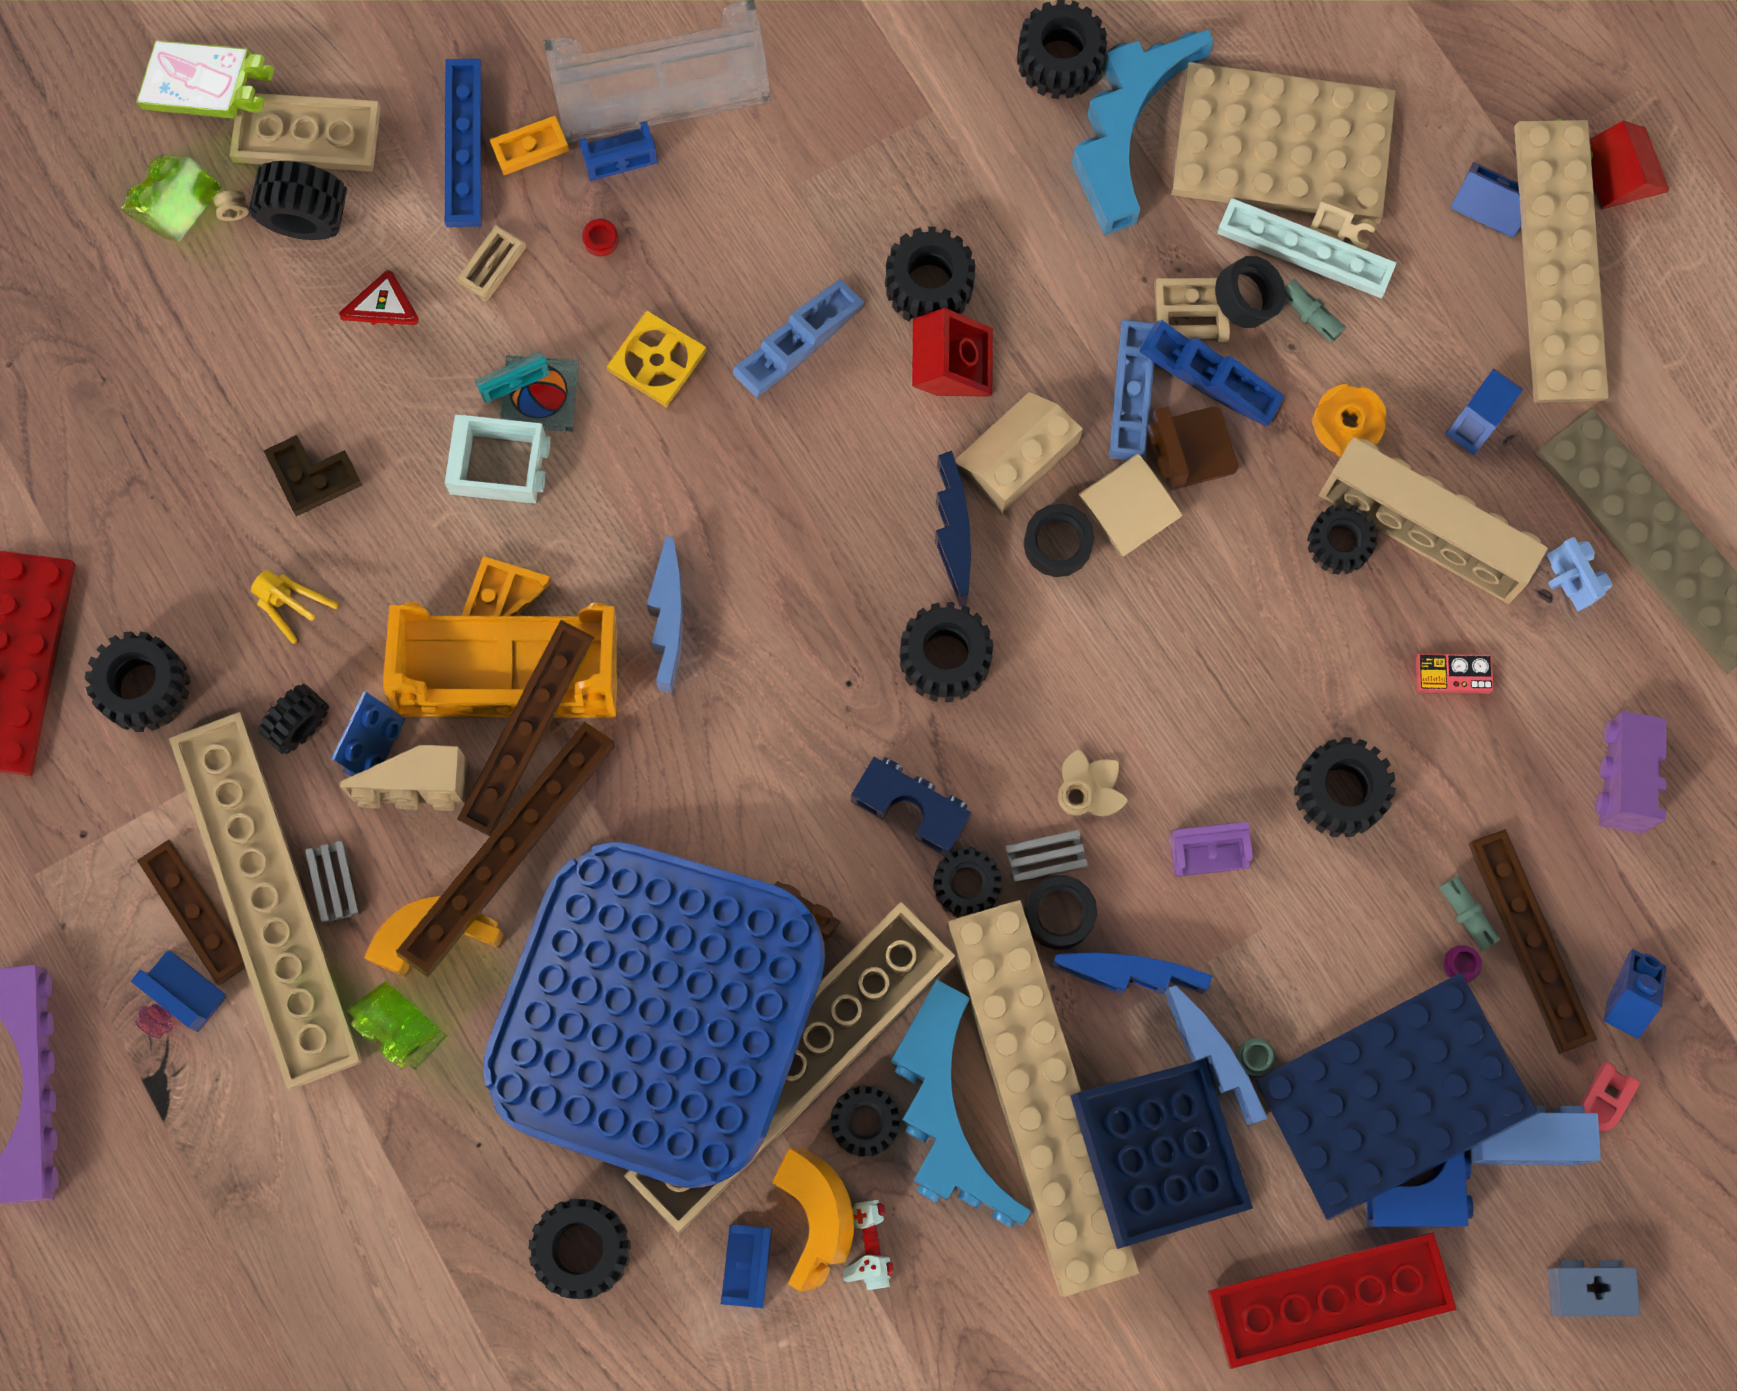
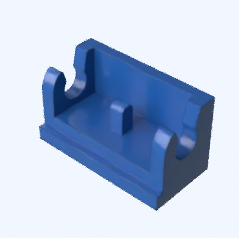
M647 121L640 122L641 127L638 130L587 143L586 137L579 138L580 149L590 181L658 163L655 145Z
M729 1225L721 1304L764 1309L772 1235L771 1228Z

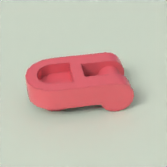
M1606 1060L1600 1065L1595 1073L1593 1082L1580 1103V1106H1585V1113H1598L1599 1132L1608 1131L1617 1125L1638 1089L1640 1081L1630 1075L1627 1077L1621 1075L1616 1071V1066ZM1608 1084L1618 1090L1615 1098L1604 1092Z

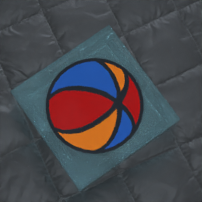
M506 355L505 366L526 356ZM545 358L550 371L549 376L502 396L500 419L542 423L544 430L573 432L579 362L576 359Z

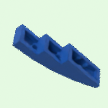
M1163 320L1154 323L1139 351L1196 390L1264 426L1270 425L1284 398L1282 393L1232 356L1223 358L1198 338L1189 340Z
M1097 952L1057 954L1051 965L1053 968L1119 994L1126 990L1128 982L1159 994H1163L1167 990L1169 982L1204 994L1208 990L1213 975L1176 963L1124 954Z

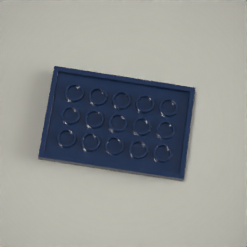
M1461 972L1256 1079L1325 1218L1329 1221L1539 1114Z

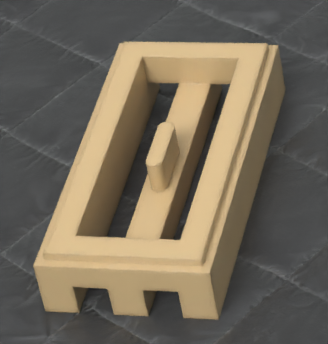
M495 225L457 277V285L461 288L465 287L469 293L474 296L478 295L482 301L487 303L526 249L525 242ZM499 238H503V242L500 244L495 253L486 262L484 268L476 277L474 282L470 281L472 275L478 269L480 264L486 258V256L494 247ZM511 245H514V246L511 248V250L509 251V253L506 255V257L503 259V261L501 262V264L498 266V268L496 269V271H495V272L493 273V275L490 277V279L488 280V282L485 284V286H484L483 288H481V286L484 284V282L486 281V279H487V278L489 277V275L492 273V271H493L494 268L497 266V264H498L499 261L502 259V257L505 255V253H506L507 250L510 248V246H511Z

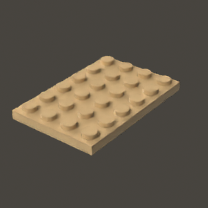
M1188 62L1171 195L1229 203L1231 198L1254 207L1312 215L1316 214L1324 197L1355 209L1353 220L1369 219L1380 224L1383 218L1396 90Z

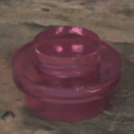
M152 1004L151 1007L143 1005L138 1010L139 1017L135 1023L146 1034L160 1039L165 1033H170L174 1028L170 1020L171 1014L157 1004Z

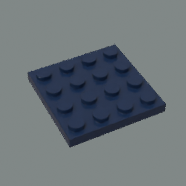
M1205 1059L1078 1092L1070 1096L1117 1249L1253 1209Z

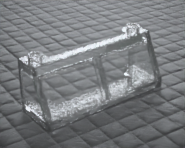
M754 0L734 2L727 6L722 14V27L583 54L581 45L571 37L543 40L567 143L579 141V138L583 137L589 139L639 129L641 127L640 122L647 121L648 126L771 102L762 33Z

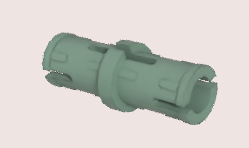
M1295 279L1285 286V301L1301 315L1300 320L1305 324L1309 323L1330 344L1346 329V326L1324 307L1325 303L1320 298L1316 300Z
M1459 875L1439 887V890L1443 892L1458 915L1455 919L1459 924H1464L1478 945L1480 952L1501 940L1483 914L1482 910L1484 907L1481 903L1477 904Z

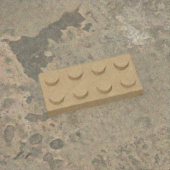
M255 93L254 96L262 97L265 100L262 113L240 109L237 111L236 118L234 119L230 158L233 163L262 165L272 161H295L322 169L373 172L381 109L378 101Z

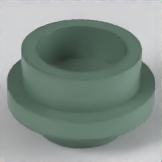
M1251 1038L1240 1045L1237 1051V1059L1247 1075L1259 1077L1267 1074L1273 1068L1275 1052L1273 1047L1264 1039Z

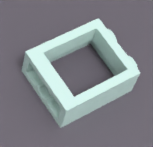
M455 414L445 477V485L449 494L536 504L538 492L543 493L545 487L546 473L541 471L542 459L549 457L551 443L550 437L545 434L542 423ZM473 437L532 443L526 487L467 480Z

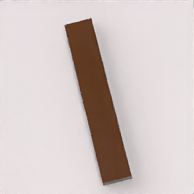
M560 620L457 820L488 836L492 835L595 638L594 636Z
M1506 829L1470 842L1468 845L1558 1054L1597 1040Z

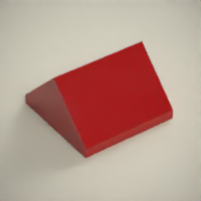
M1623 120L1590 139V150L1593 152L1591 159L1593 188L1601 210L1669 191L1646 127Z

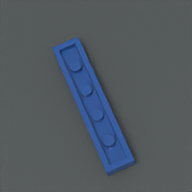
M445 59L444 222L446 227H482L481 59Z

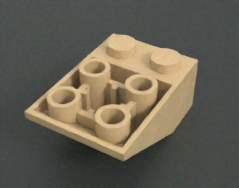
M419 745L341 781L340 788L354 802H358L357 806L361 808L376 809L380 808L381 803H395V808L403 810L418 809V804L433 805L434 810L454 811L455 806H464L466 803L469 762L458 746Z

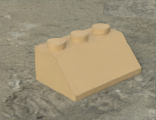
M1028 392L957 457L955 462L958 471L1003 514L1079 444L1083 428L1057 403Z

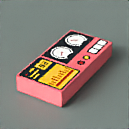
M1418 654L1416 656L1417 693L1490 694L1493 692L1492 655Z

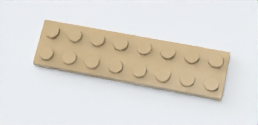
M1588 120L1519 121L1514 126L1533 400L1534 403L1605 401L1608 399V384Z

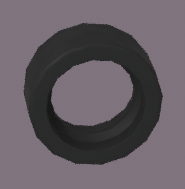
M1245 256L1222 270L1216 279L1215 295L1223 315L1233 324L1243 328H1256L1280 313L1285 304L1286 290L1281 275L1269 261L1258 256ZM1239 274L1251 278L1257 284L1263 299L1262 310L1251 307L1243 299L1238 286Z
M1054 504L1040 509L1030 519L1023 543L1025 555L1034 568L1045 575L1062 577L1070 576L1085 565L1090 557L1095 538L1093 526L1084 513L1073 506ZM1051 521H1063L1076 528L1080 537V546L1074 556L1067 560L1058 561L1048 558L1041 552L1038 547L1037 537L1045 524Z
M1062 875L1051 876L1039 882L1027 898L1024 913L1032 937L1042 946L1061 950L1070 949L1084 941L1094 927L1097 907L1096 900L1086 885L1078 879ZM1053 891L1071 893L1082 906L1083 916L1081 923L1074 931L1068 934L1058 935L1051 933L1043 927L1039 920L1038 908L1040 902Z

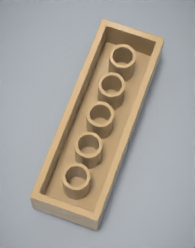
M1354 437L1351 439L1318 495L1337 507L1339 504H1346V509H1350L1352 505L1358 506L1356 512L1360 514L1365 510L1369 514L1366 518L1367 521L1374 520L1376 524L1374 528L1507 604H1510L1528 585L1548 550V547L1541 544L1540 539L1534 534L1516 530L1509 526L1507 520L1495 513L1488 514L1476 507L1475 502L1470 498L1451 493L1444 489L1442 483L1430 476H1421L1411 470L1410 465L1399 458L1391 459L1379 452L1378 447L1372 442L1363 439L1358 440Z

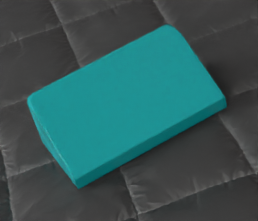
M537 352L480 377L474 382L484 403H489L549 376L550 371L544 355L541 352Z

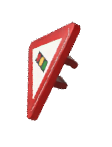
M390 270L382 273L339 312L340 319L343 321L370 322L372 325L387 323L390 326H394V324L417 325L419 323V318L394 273Z

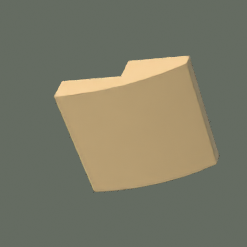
M1139 454L1134 455L1078 494L1096 524L1102 527L1114 548L1122 557L1183 516L1161 482Z

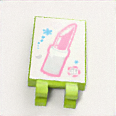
M155 41L136 103L143 110L232 119L236 118L238 109L262 113L265 100L262 97L254 96L256 90L253 86H245L247 78H254L271 82L275 69L271 65H263L265 61L263 55L252 54L249 49Z

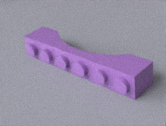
M37 965L0 968V1020L14 1040L21 1062L23 1077L22 1105L16 1127L7 1146L0 1154V1204L5 1205L54 1200V1190H57L59 1186L58 1170L56 1167H53V1151L57 1149L58 1138L56 1129L52 1128L51 1112L56 1110V1094L53 1089H50V1074L54 1073L55 1057L53 1051L49 1050V1035L53 1034L54 1021L51 1012H48L47 998L52 995L53 985L47 970Z

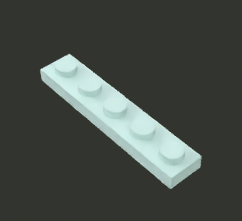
M1231 198L1217 234L1381 299L1396 266L1394 261Z

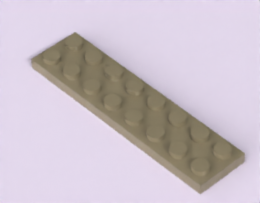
M1591 408L1539 448L1535 455L1722 670L1728 674L1737 667V572Z

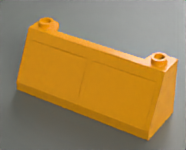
M416 602L389 605L383 690L391 709L402 717L510 718L560 620H563L595 638L553 718H616L617 620L614 606L595 602L579 610L578 616H430V613L421 604Z

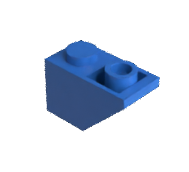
M1631 949L1607 999L1604 1022L1639 1039L1662 1007L1666 966L1650 954H1642Z

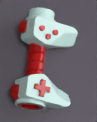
M879 1200L852 1204L854 1227L862 1229L866 1256L844 1268L843 1280L846 1282L863 1280L866 1283L867 1290L890 1287V1275L894 1272L893 1263L890 1262L889 1257L881 1255L877 1224L884 1220V1205L879 1203Z

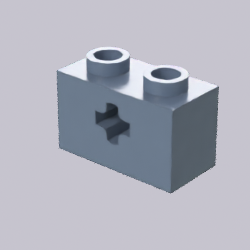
M1560 1260V1268L1548 1269L1551 1316H1640L1636 1267L1623 1268V1260H1598L1599 1268H1584V1260ZM1587 1284H1599V1292H1587Z

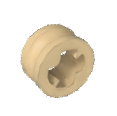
M223 191L218 193L213 199L215 206L218 207L216 215L220 220H239L249 213L247 205L244 204L246 202L245 193L241 191Z

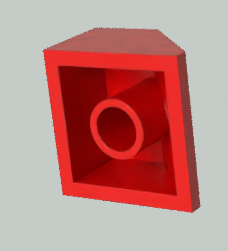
M946 308L913 319V387L936 396L988 397L992 395V327Z

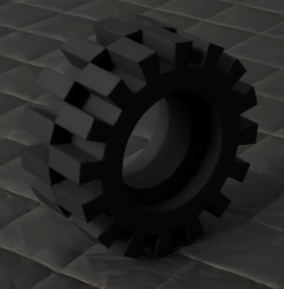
M1339 504L1337 508H1334V505H1332L1325 512L1322 511L1310 528L1311 531L1308 534L1307 541H1310L1308 546L1309 553L1314 552L1315 554L1312 558L1315 563L1321 561L1323 563L1321 567L1323 570L1327 571L1330 567L1333 568L1332 574L1339 575L1341 570H1344L1345 574H1349L1355 568L1356 570L1360 569L1368 561L1376 548L1377 543L1375 541L1378 538V531H1373L1376 524L1374 520L1367 521L1366 518L1369 514L1365 510L1360 514L1356 512L1358 506L1352 505L1350 509H1346V504ZM1336 527L1348 528L1355 536V547L1349 551L1335 549L1329 541L1330 531Z
M297 685L293 691L291 689L287 691L284 698L280 697L276 701L275 707L271 706L267 711L269 714L263 717V723L259 725V734L281 754H287L290 750L294 751L299 743L301 745L307 741L306 738L315 733L314 729L322 724L323 721L321 719L325 718L328 713V703L308 685Z
M963 847L957 848L956 852L946 854L945 858L939 862L934 875L933 890H935L937 901L943 905L942 908L946 912L949 910L953 913V916L958 918L959 916H967L991 909L998 899L1002 887V874L996 866L997 862L994 858L990 859L987 856V852L983 850L982 852L975 851L976 848L969 847V850H963ZM971 869L980 875L982 888L976 895L965 897L955 891L953 878L960 870Z
M859 1085L857 1088H850L837 1099L831 1112L832 1134L839 1146L850 1154L858 1155V1157L878 1155L889 1148L898 1134L900 1113L898 1112L897 1105L887 1092L879 1090L878 1087ZM862 1106L875 1109L880 1116V1127L870 1136L856 1134L850 1125L851 1114Z

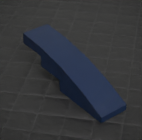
M949 451L938 455L937 469L945 490L937 492L936 506L944 528L936 530L935 544L958 604L962 606L967 604L971 567L970 524L963 484L953 453Z

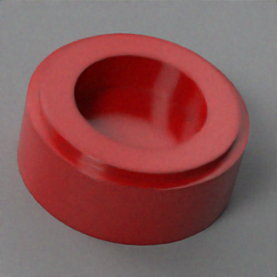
M592 220L584 227L582 232L584 246L594 256H607L617 248L619 240L617 229L608 220Z

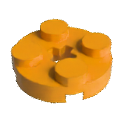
M1341 384L1329 389L1321 397L1312 417V424L1319 441L1327 449L1341 457L1353 437L1358 440L1370 441L1374 445L1378 444L1385 431L1386 408L1380 397L1369 388L1363 386L1357 388L1349 386V384ZM1346 413L1348 416L1355 414L1358 417L1355 422L1357 427L1345 426L1342 423L1344 418L1341 414Z

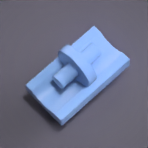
M1575 537L1564 541L1561 546L1546 555L1556 575L1554 579L1548 582L1551 590L1562 587L1579 612L1605 596V592L1613 584L1607 573L1602 571L1594 573L1589 562L1594 559L1595 552L1589 541L1577 542Z

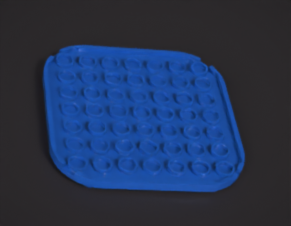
M612 842L593 846L591 851L577 859L571 858L553 877L545 891L488 1040L483 1066L485 1087L489 1088L491 1098L495 1104L493 1107L501 1118L511 1127L531 1137L679 1187L700 1188L720 1183L738 1173L752 1160L768 1132L822 978L825 949L821 930L809 909L790 892L778 886L635 844Z

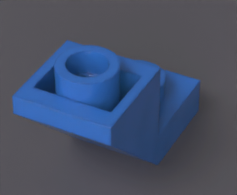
M1493 368L1472 395L1469 403L1448 428L1445 435L1475 455L1498 426L1523 389Z

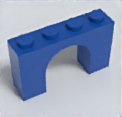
M1463 1152L1436 1167L1434 1173L1425 1182L1418 1186L1394 1187L1367 1201V1228L1469 1226L1468 1219L1473 1217V1200L1471 1195H1467L1466 1179L1471 1177L1469 1156H1465Z

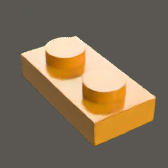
M555 115L490 139L491 147L504 176L569 151L567 141Z

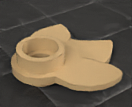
M1079 749L1070 754L1065 759L1061 769L1064 783L1059 788L1057 794L1058 804L1061 809L1073 816H1080L1090 812L1099 817L1110 816L1120 811L1126 805L1128 799L1119 791L1112 789L1118 777V761L1103 759L1089 764L1086 756ZM1072 792L1080 793L1082 802L1078 804L1072 803L1069 799V794Z

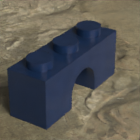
M873 757L851 794V802L881 820L885 818L893 805L900 802L912 803L919 808L923 816V821L916 831L915 839L943 856L951 852L970 820L971 812L966 810L968 805L953 795H948L945 798L934 791L935 786L922 777L916 776L915 779H912L902 773L903 768L895 761L886 757L881 761Z

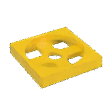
M646 311L606 367L607 371L667 408L707 350L704 345L651 312ZM651 330H659L665 334L660 344L649 347L639 339L645 332ZM678 343L685 346L688 353L685 368L671 360L670 355ZM629 353L643 360L644 366L635 378L630 374L626 366V357ZM654 354L663 356L664 362L660 366H654L650 363V358ZM665 374L675 380L663 386H649L656 375Z

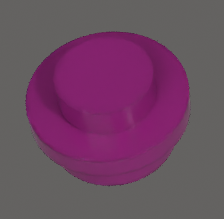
M1458 945L1451 948L1445 954L1443 968L1449 978L1461 972L1468 983L1476 979L1480 974L1482 961L1479 954L1473 948L1466 945Z

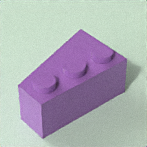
M1621 711L1611 721L1609 720L1605 726L1604 742L1608 743L1607 756L1603 757L1600 765L1599 775L1600 778H1604L1603 792H1599L1596 799L1595 812L1600 814L1598 826L1643 834L1666 820V809L1658 808L1659 791L1664 792L1666 790V779L1659 778L1661 761L1666 760V719Z

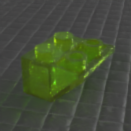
M162 154L149 163L146 168L147 175L140 184L133 185L127 191L124 197L126 202L120 209L163 238L180 241L222 186L191 158Z
M387 981L352 1004L347 1010L355 1018L350 1023L351 1026L371 1042L375 1043L379 1040L383 1045L378 1050L401 1069L408 1065L416 1070L447 1037L441 1029Z

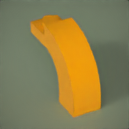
M441 896L414 901L391 915L374 935L364 959L371 964L405 977L410 965L397 956L396 950ZM482 914L478 915L463 934L496 948L500 947L505 936L500 929L496 928L499 923L498 921Z
M789 1148L772 1183L794 1196L801 1203L808 1217V1242L788 1282L790 1286L802 1292L815 1290L825 1282L830 1271L828 1264L846 1263L853 1241L854 1216L847 1189L835 1170L826 1161L806 1148Z

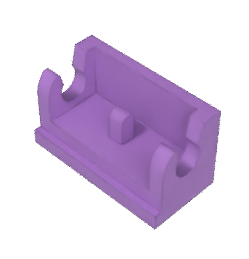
M1248 822L1173 830L1169 836L1175 877L1249 869L1250 860H1253Z

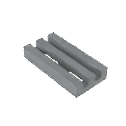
M1079 830L1007 845L1005 849L1014 884L1087 868L1088 864L1084 857V848L1080 841ZM1070 841L1073 843V846L1017 859L1015 856L1016 853ZM1076 855L1077 861L1019 873L1018 867Z
M341 840L332 845H322L317 849H306L321 922L325 924L360 915L345 843ZM333 853H337L349 904V909L343 910L331 858ZM318 857L323 858L334 907V913L330 914L317 860Z

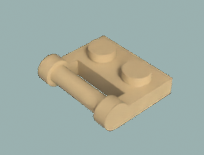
M1158 278L1155 280L1156 322L1163 320L1169 324L1168 317H1216V325L1170 326L1188 339H1216L1217 343L1229 342V319L1223 315L1215 295L1217 278Z

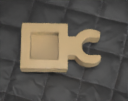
M1323 197L1310 229L1343 241L1345 237L1350 238L1354 246L1367 249L1369 240L1361 238L1359 231L1368 230L1374 233L1377 224L1369 219L1353 220L1355 209Z

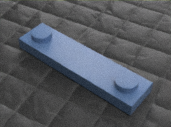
M1123 319L1121 321L1109 448L1110 459L1129 460L1136 454H1139L1144 461L1146 459L1147 425L1149 424L1154 362L1139 351L1154 325L1151 322Z

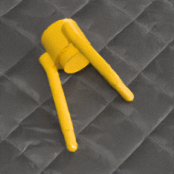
M269 569L265 570L253 582L251 592L259 598L257 605L268 613L292 644H296L298 639L273 608V605L280 607L286 603L311 621L315 619V615L290 596V589L333 609L339 608V603L292 581L286 575L278 576Z

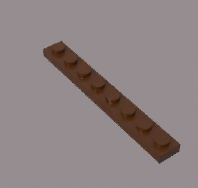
M584 721L396 950L397 956L426 977H429L615 748V742Z

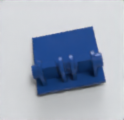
M363 691L331 759L344 767L343 772L350 776H354L384 762L400 734L405 718L368 692Z

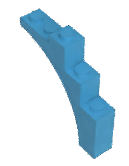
M1208 29L1199 33L1195 31L1188 32L1177 41L1166 45L1164 43L1155 44L1146 52L1143 51L1139 40L1130 44H1117L1106 52L1103 70L1113 92L1111 90L1102 91L1090 100L1087 116L1098 139L1089 138L1079 143L1074 148L1071 163L1104 236L1137 223L1140 207L1133 190L1129 165L1130 139L1133 129L1143 109L1165 83L1185 70L1188 62L1198 63L1209 58L1214 41Z
M936 979L891 1060V1063L897 1066L894 1072L900 1077L912 1083H915L917 1078L923 1081L902 1120V1123L908 1126L905 1132L926 1143L928 1138L935 1141L913 1180L915 1184L919 1185L916 1192L937 1203L939 1198L947 1201L955 1188L961 1191L958 1196L960 1200L976 1209L979 1208L980 1204H983L994 1210L992 1218L1009 1228H1012L1015 1223L1023 1226L1031 1210L1009 1196L986 1173L974 1156L962 1132L952 1095L951 1063L955 1035L970 997Z

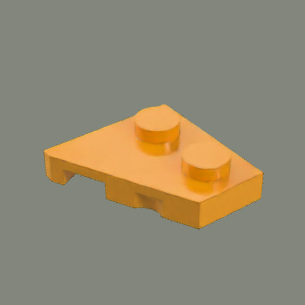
M483 556L461 616H519L550 586L551 578L544 574Z

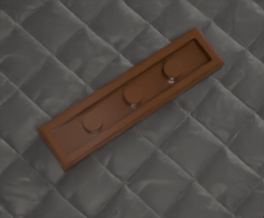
M167 840L138 859L137 861L215 983L221 985L246 967L235 937L173 841Z

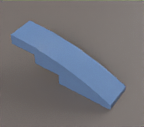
M840 278L794 311L785 325L765 338L757 351L734 367L732 374L758 398L830 339L864 306L865 302Z
M666 536L648 598L647 608L649 615L658 617L651 642L653 651L663 654L656 678L657 688L659 691L672 694L681 653L683 602L682 583L673 537Z
M1176 985L1169 987L1164 994L1190 1062L1206 1059L1218 1094L1220 1095L1231 1090L1234 1091L1247 1126L1267 1119L1249 1077L1228 1043L1207 1016Z

